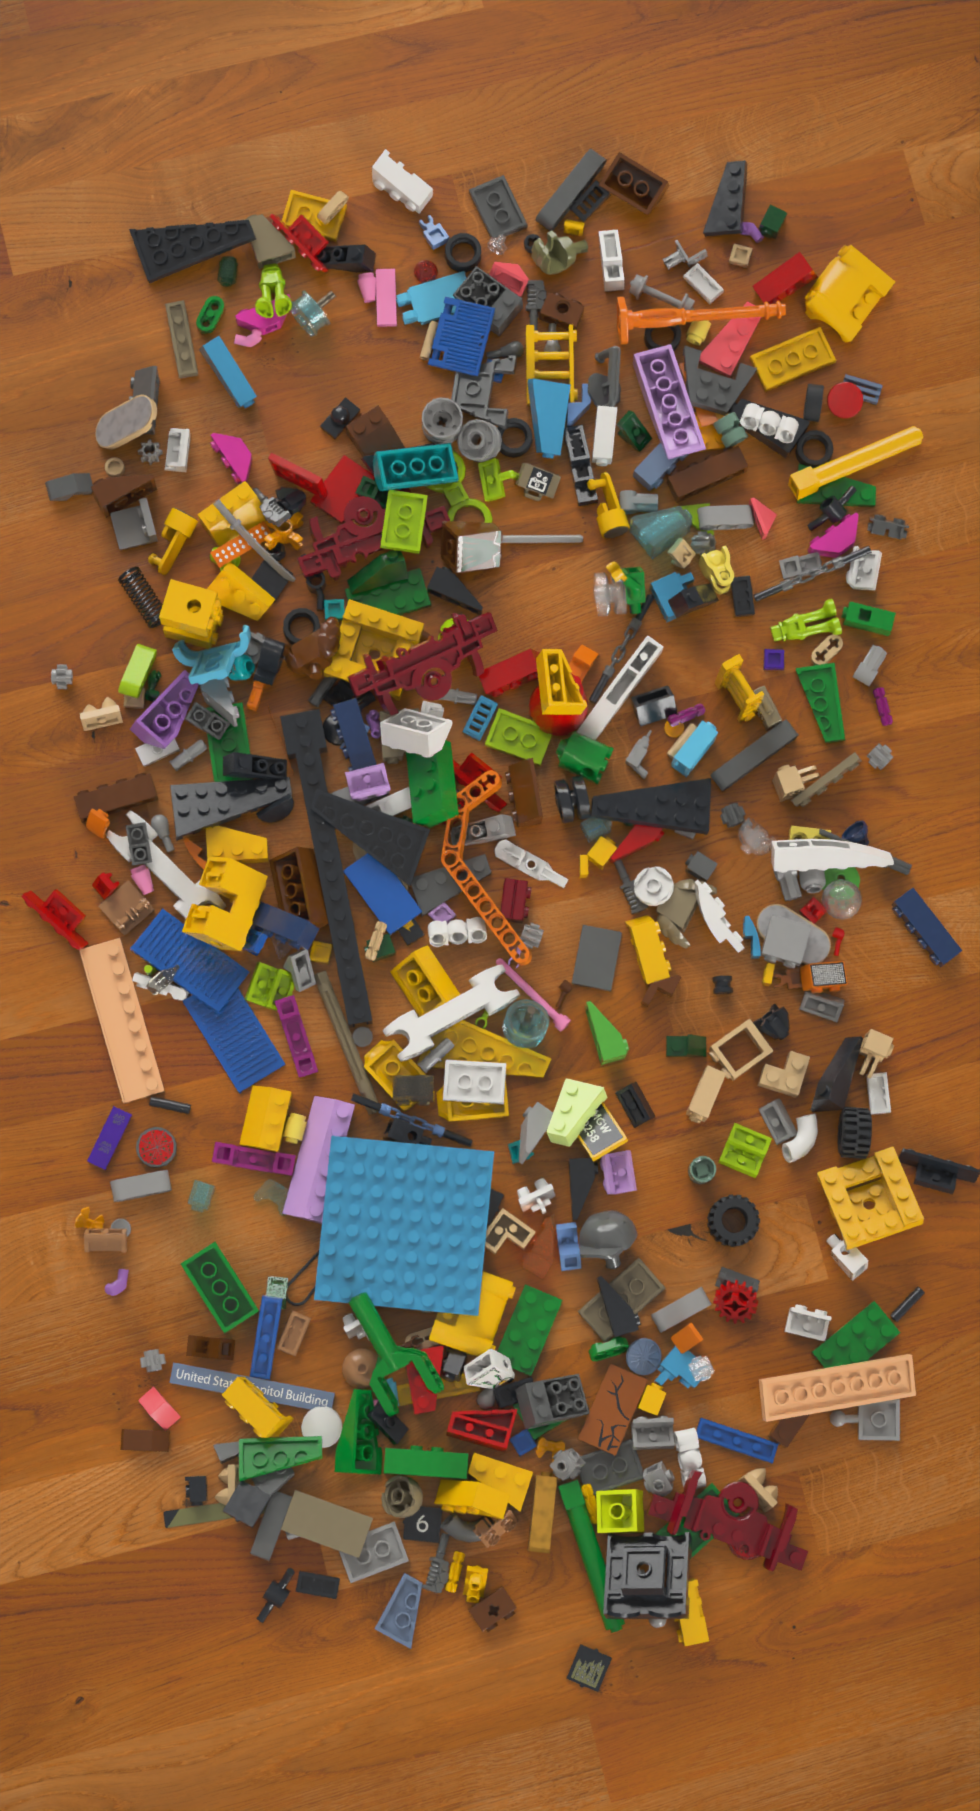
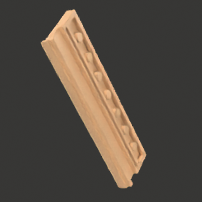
M117 938L79 950L123 1103H129L165 1092L121 939Z

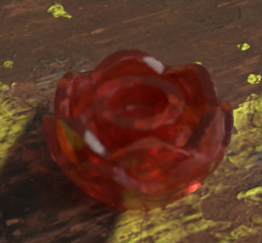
M422 260L414 268V276L420 283L435 280L438 275L437 266L430 260Z

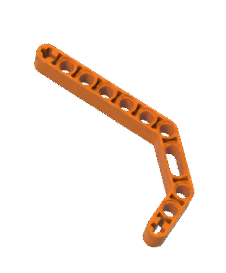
M489 770L457 793V802L465 801V805L462 809H458L459 815L447 820L441 862L517 964L523 966L531 962L532 954L462 860L470 811L497 792L502 786V779L496 771ZM493 778L495 780V784L492 785L489 779ZM481 784H484L486 786V791ZM481 789L480 795L472 797L473 790ZM456 820L462 821L459 842L456 845H450L452 825ZM450 856H456L455 863L448 865L447 859ZM461 872H467V878L463 881H460L458 879L459 874ZM474 887L479 888L477 896L470 895V891ZM485 903L491 904V909L488 912H482V906ZM497 919L503 920V925L500 928H494L493 924ZM508 935L515 936V940L511 944L505 943ZM518 947L523 953H525L524 959L519 958V954L515 950V948Z

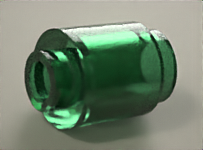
M223 256L221 261H219L217 281L222 286L230 287L236 283L238 272L236 258Z

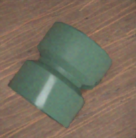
M735 412L722 417L713 424L717 433L722 434L721 440L726 449L748 437L745 429L739 426L740 420Z
M706 1156L695 1158L688 1167L690 1180L699 1185L708 1183L716 1173L714 1161Z

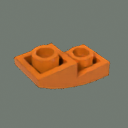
M92 808L87 818L86 829L104 839L107 833L106 829L110 824L107 818L109 815L101 809L96 811Z

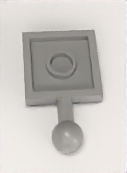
M900 1399L858 1406V1415H845L842 1411L836 1410L831 1413L830 1422L836 1427H840L845 1423H858V1440L900 1441Z

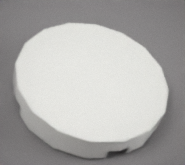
M661 867L645 868L637 875L634 881L635 895L642 903L648 906L664 904L673 893V879Z
M315 1407L308 1411L303 1418L301 1426L304 1437L322 1436V1448L335 1444L340 1438L343 1428L342 1419L339 1414L329 1407Z

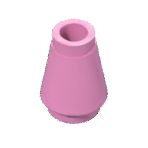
M374 273L359 274L357 282L364 302L376 301V277H374Z
M145 864L130 870L132 879L143 895L154 891L150 870Z

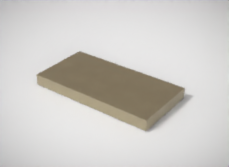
M640 1258L635 1260L609 1283L633 1309L634 1314L640 1312L666 1289ZM599 1292L577 1312L597 1335L606 1342L613 1333L601 1292Z
M295 1490L281 1530L359 1558L373 1518Z

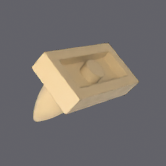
M106 697L101 709H96L88 704L83 713H79L84 731L123 723L119 705L109 697Z
M228 1465L218 1475L221 1481L228 1484V1488L221 1490L215 1496V1499L224 1505L228 1503L240 1483L239 1465Z
M758 1468L748 1472L737 1482H744L756 1491L759 1507L765 1513L778 1503L776 1501L778 1487H763L766 1469Z

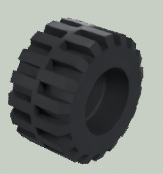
M844 1107V1110L840 1112L838 1123L839 1155L844 1158L866 1159L870 1151L872 1136L869 1108Z
M733 1194L720 1198L710 1209L707 1217L710 1234L715 1237L717 1242H721L724 1246H741L749 1242L759 1229V1211L756 1210V1205L751 1203L747 1197L744 1198L741 1197L742 1195ZM729 1209H737L744 1215L745 1226L737 1233L727 1231L722 1224V1216Z

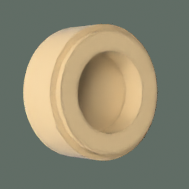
M114 457L106 461L105 471L109 477H120L124 474L125 466L121 459Z

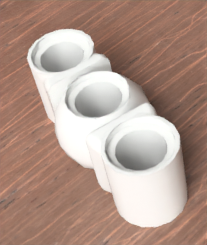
M751 403L746 405L740 419V423L744 428L756 431L758 427L762 434L767 436L775 435L774 438L779 439L783 443H790L794 440L799 426L796 419L784 415L781 419L774 411L763 412L765 408H760L757 404Z
M480 917L467 918L466 922L455 919L448 924L446 920L443 922L432 921L428 925L429 942L434 947L449 945L448 941L457 945L464 943L466 940H468V943H482L487 939L485 921Z
M690 1428L674 1432L676 1451H679L678 1462L682 1469L680 1472L683 1487L692 1469L703 1472L698 1480L697 1488L706 1487V1477L704 1469L701 1467L702 1457L698 1449L700 1447L696 1429Z

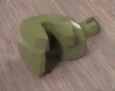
M549 231L547 233L548 242L545 246L540 238L534 241L531 257L542 272L549 275L556 274L573 265L576 260V254L588 252V244L585 240L573 243L568 236L558 237L553 231Z

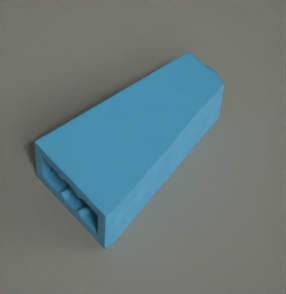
M220 336L203 345L199 349L201 354L237 407L243 406L247 408L255 403L253 400L257 397Z
M534 378L528 379L527 384L536 452L542 453L544 458L554 459V456L561 455L571 385Z

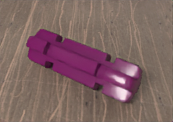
M876 688L873 690V695L877 699L875 702L879 716H881V723L883 726L891 725L893 720L892 716L889 715L890 709L887 698L884 697V688Z
M699 703L694 708L690 707L678 712L677 715H670L668 722L671 727L677 726L679 723L694 719L695 716L703 715L705 708L703 704Z

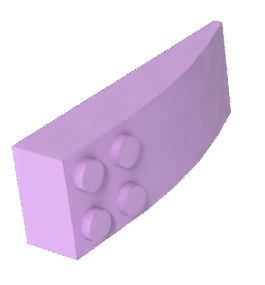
M672 345L634 354L633 367L650 417L667 458L672 459L705 450L706 447Z

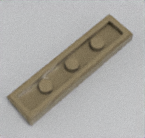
M183 300L166 303V312L179 379L198 376L185 302Z

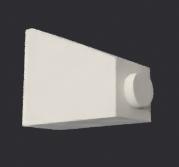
M597 407L592 463H596L598 466H607V464L612 462L617 407Z

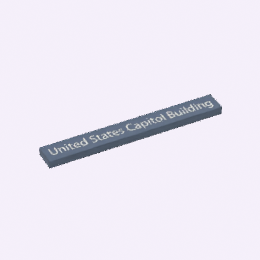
M173 1362L169 1382L172 1384L224 1393L237 1377H246L264 1393L263 1396L269 1402L310 1410L315 1407L332 1408L335 1393Z

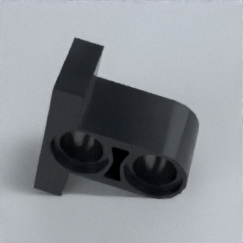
M268 637L265 638L253 680L273 685L284 661L285 643Z

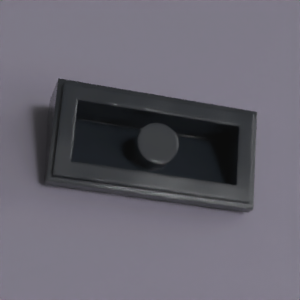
M637 1082L631 1083L615 1093L634 1128L655 1118V1114Z

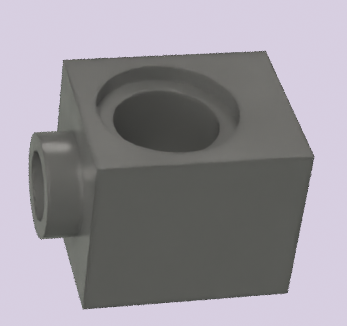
M698 851L695 856L691 854L685 863L688 866L686 872L705 882L708 881L718 865Z

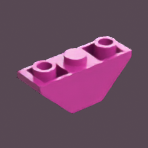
M274 298L272 300L274 309L272 318L260 316L257 314L255 307L239 311L235 318L238 326L250 331L259 329L262 335L280 329L286 315L278 316L276 314Z
M217 433L211 434L212 442H210V445L216 453L219 451L222 456L221 461L226 469L230 468L232 470L231 476L236 484H241L244 481L248 482L252 465V454L242 439Z
M854 513L852 516L850 514L846 515L840 520L841 523L838 526L832 525L825 531L826 534L824 536L814 538L809 543L808 553L818 552L820 556L837 558L851 549L856 539L859 515L857 513Z

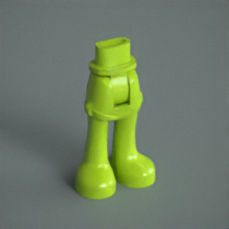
M276 263L264 265L261 272L259 288L262 291V297L256 301L255 310L257 314L265 318H272L274 315L272 293H275L274 304L278 316L286 315L292 308L291 299L288 295L284 294L285 280L282 277L281 269Z
M832 598L826 600L823 607L819 610L800 615L794 614L782 623L780 621L778 625L770 627L774 642L779 640L785 642L786 639L804 640L805 637L824 632H830L834 635L842 634L841 624L838 617H836V607ZM826 618H832L820 624L808 627L805 626V624L809 622Z

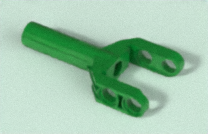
M367 1292L358 1294L348 1302L378 1354L370 1386L389 1417L398 1414L399 1408L398 1400L384 1377L408 1365L411 1361L429 1390L435 1394L444 1390L443 1382L426 1352L396 1345Z

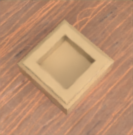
M734 243L729 264L747 268L753 248Z

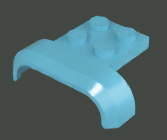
M243 625V632L239 634L240 641L201 651L189 649L184 640L175 643L172 651L177 660L186 666L193 667L188 677L190 683L204 684L209 680H222L226 678L230 673L235 658L244 654L251 640L249 626Z

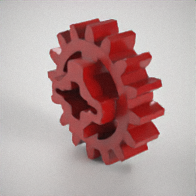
M735 1280L734 1284L727 1281L726 1286L721 1284L719 1290H716V1297H714L713 1301L716 1304L715 1311H720V1318L725 1315L726 1322L733 1319L734 1324H736L737 1320L740 1319L742 1323H745V1317L751 1319L752 1313H756L758 1306L757 1292L751 1293L753 1287H745V1281L742 1285L739 1284L738 1280Z

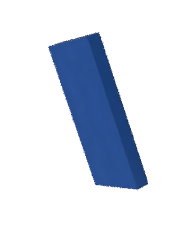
M368 853L343 870L377 919L387 924L386 931L389 935H392L422 913V910L398 877Z

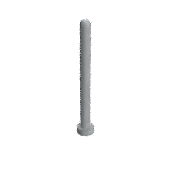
M503 535L501 543H581L583 536Z

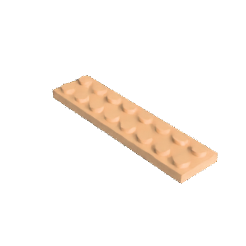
M910 1354L759 1379L762 1417L765 1422L916 1396L913 1359Z

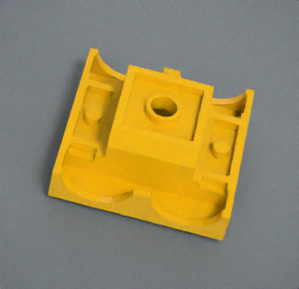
M349 599L340 626V647L335 656L332 657L331 665L325 668L324 676L335 677L349 682L348 676L366 668L363 655H369L372 650H377L380 653L378 659H372L375 669L379 671L376 661L382 659V656L397 658L396 650L402 647L408 651L409 648L419 644L424 630V623ZM403 688L389 692L390 696L400 701Z
M894 1147L875 1152L874 1156L840 1168L835 1166L817 1173V1180L825 1192L830 1212L840 1228L846 1250L923 1224L924 1217ZM881 1177L878 1181L846 1191L849 1187ZM866 1201H872L875 1207L868 1210L863 1204Z

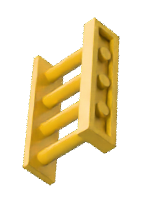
M526 325L527 406H530L527 383L528 379L533 378L569 379V385H571L569 403L578 400V389L574 388L573 342H577V330H573V325H569L568 332H538V330H534V325ZM538 340H568L569 352H538V350H534V342H538ZM569 359V371H538V369H535V362H538V360Z
M738 654L722 663L715 680V685L718 689L722 687L728 689L741 710L737 720L739 722L743 720L747 722L756 716L755 713L762 703L764 693L761 691L755 695L740 671L743 659Z

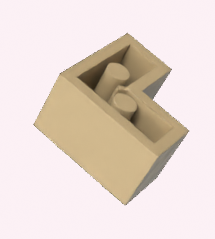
M790 1051L784 1069L765 1064L757 1086L796 1098L799 1095L810 1057Z
M502 1208L487 1229L485 1248L495 1255L507 1238L524 1250L536 1232Z

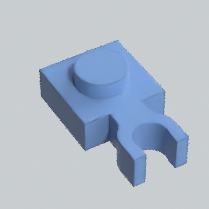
M429 215V223L425 224L421 219L419 220V225L425 230L423 231V236L434 250L446 244L449 236L440 223L437 225L433 224V218Z

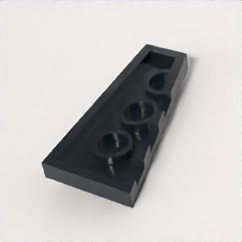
M746 160L727 162L703 231L705 237L742 233L748 165Z

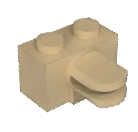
M789 765L778 768L772 781L780 802L796 797L805 790L804 783L820 777L819 773L810 774L817 770L816 765L797 770L796 766L790 767Z
M870 1029L865 1034L859 1054L865 1056L859 1072L860 1075H864L870 1060H873L867 1073V1078L871 1079L877 1063L882 1062L884 1058L887 1059L891 1055L894 1045L891 1044L893 1041L892 1037Z

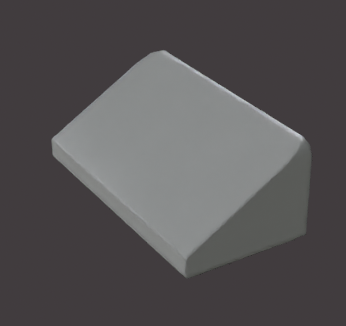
M805 991L799 1009L838 1022L844 1006V999L824 992L811 994V991Z
M781 1099L774 1100L759 1108L777 1145L797 1135V1130Z

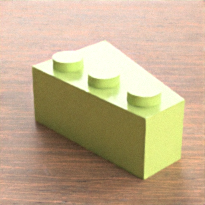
M565 1079L547 1129L550 1142L568 1147L571 1146L584 1129L586 1122L595 1115L596 1109L608 1098L604 1087Z

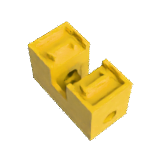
M171 579L159 615L161 624L165 625L163 628L165 637L177 641L184 640L185 643L206 649L211 648L212 644L216 645L218 639L217 627L222 625L224 619L218 593Z
M209 857L199 885L230 899V903H233L229 913L214 905L208 907L191 904L182 932L219 949L241 951L246 943L248 931L253 924V917L259 907V900L266 887L268 876L231 858Z

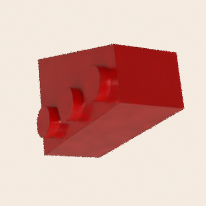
M798 252L752 287L763 303L767 301L769 304H776L777 301L781 302L782 299L792 295L798 289L818 278V276L802 253Z
M530 648L484 669V673L479 675L485 694L498 697L504 694V691L516 689L523 684L537 680L536 658L540 653Z
M444 1345L421 1349V1351L427 1353L440 1376ZM411 1361L405 1367L414 1415L435 1412L437 1394L427 1388L414 1363Z
M517 1409L453 1411L446 1436L505 1452Z

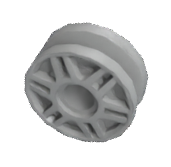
M479 419L471 420L463 425L457 440L458 448L462 455L477 462H484L496 457L502 444L501 433L498 428L490 422ZM481 437V443L478 445V439Z

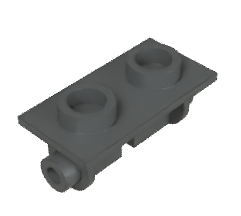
M879 514L869 517L873 523L868 524L867 531H871V534L884 536L885 530L889 529L888 537L900 540L902 538L906 539L907 531L904 530V527L909 528V525L905 524V520L894 518L893 521L886 520V516Z
M721 1267L715 1286L720 1288L721 1284L726 1286L727 1281L734 1284L735 1280H738L740 1285L745 1281V1287L752 1286L751 1293L758 1291L759 1280Z

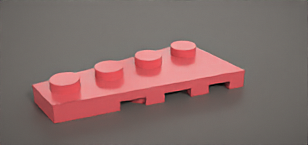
M746 302V304H745L744 306H756V305H753V304H751V303H749V302ZM761 317L731 319L702 351L699 363L730 378Z

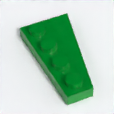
M799 464L798 471L803 470L809 466ZM842 477L819 487L818 492L797 500V503L821 505L830 496H835L839 499L850 486H854L857 491L843 506L875 507L876 486Z
M835 663L795 668L825 743L845 741Z
M322 1436L239 1439V1481L322 1459Z

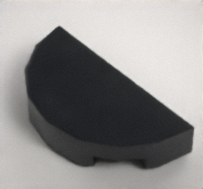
M287 794L257 812V817L267 823L278 822L286 818L294 806L291 794Z

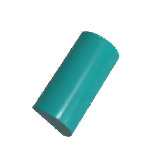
M451 443L377 451L374 454V477L380 491L454 483L459 480Z

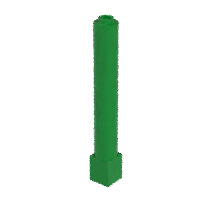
M574 1480L559 1485L557 1487L605 1630H610L611 1633L622 1630V1625L625 1624L624 1619H606L603 1615L606 1564L579 1482Z

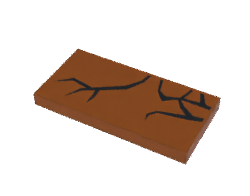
M610 1364L578 1440L616 1456L648 1380Z

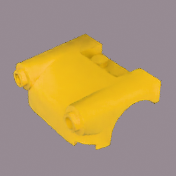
M844 245L839 250V256L829 263L805 296V313L810 319H818L830 325L838 332L845 343L854 339L862 328L861 324L880 298L885 297L895 283L892 278L852 245Z
M483 1271L478 1316L438 1312L429 1340L476 1357L489 1349L495 1350L496 1346L492 1344L508 1298H513L516 1287L512 1286L513 1282Z

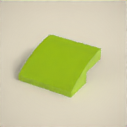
M257 962L244 1000L278 1011L275 1001L292 995L294 989L292 974L283 969H277L262 962Z
M734 1123L718 1163L756 1178L772 1138Z

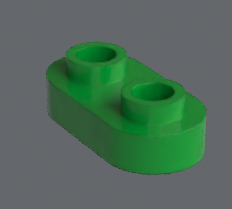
M211 296L204 303L196 320L197 328L201 333L209 334L215 330L225 309L224 302L220 297ZM213 306H218L217 310H212L211 308ZM205 322L210 323L208 327L203 326Z
M617 1336L609 1342L593 1344L588 1353L592 1361H601L625 1353L630 1346L626 1338Z

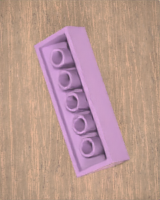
M314 1096L282 1214L322 1224L331 1136H347L355 1107L354 1104Z

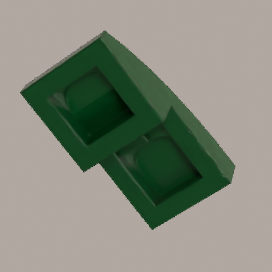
M363 476L355 494L359 497H370L376 500L382 509H386L389 490L380 491L375 480Z

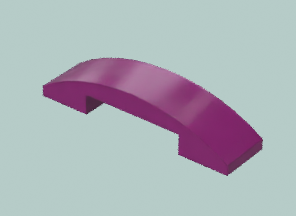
M294 995L276 1000L275 1004L299 1078L318 1072Z
M215 1142L212 1162L292 1176L296 1155Z

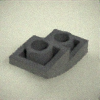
M197 702L194 703L184 719L218 740L221 739L230 725L229 722L210 712Z
M146 822L126 825L132 866L152 862Z

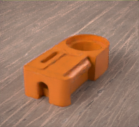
M254 681L246 705L247 709L257 712L266 686L265 683Z

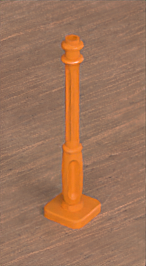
M617 297V331L621 345L628 344V330H633V327L660 328L679 324L685 325L686 322L751 317H764L768 320L772 316L780 319L783 315H786L785 304H781L780 301H777L776 304H769L766 301L764 305L700 310L662 308L632 312V310L627 309L625 298Z

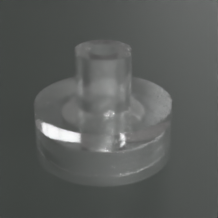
M501 234L498 238L491 237L487 247L494 253L503 255L507 249L504 243L506 237Z

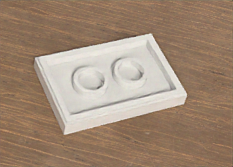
M446 1060L443 1101L504 1104L507 1064Z

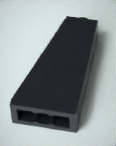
M741 399L738 404L734 402L729 413L735 412L740 420L746 405L757 403ZM757 404L760 408H765L763 412L774 411L781 419L784 415L794 418L798 422L799 426L796 435L790 443H783L779 439H775V435H764L759 431L758 427L756 431L744 428L747 433L784 458H787L800 437L808 429L810 422Z

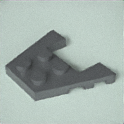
M685 346L683 349L684 370L686 371V388L691 405L726 416L755 374L757 368L740 363L735 380L698 369L701 350Z
M511 355L506 359L500 360L498 358L492 360V362L481 364L478 377L456 372L451 400L457 403L462 412L506 429L508 410L489 408L495 373L515 375L517 356Z
M239 1441L213 1445L221 1464L239 1456ZM292 1467L254 1477L252 1481L255 1486H258L259 1490L271 1496L293 1478L295 1474Z

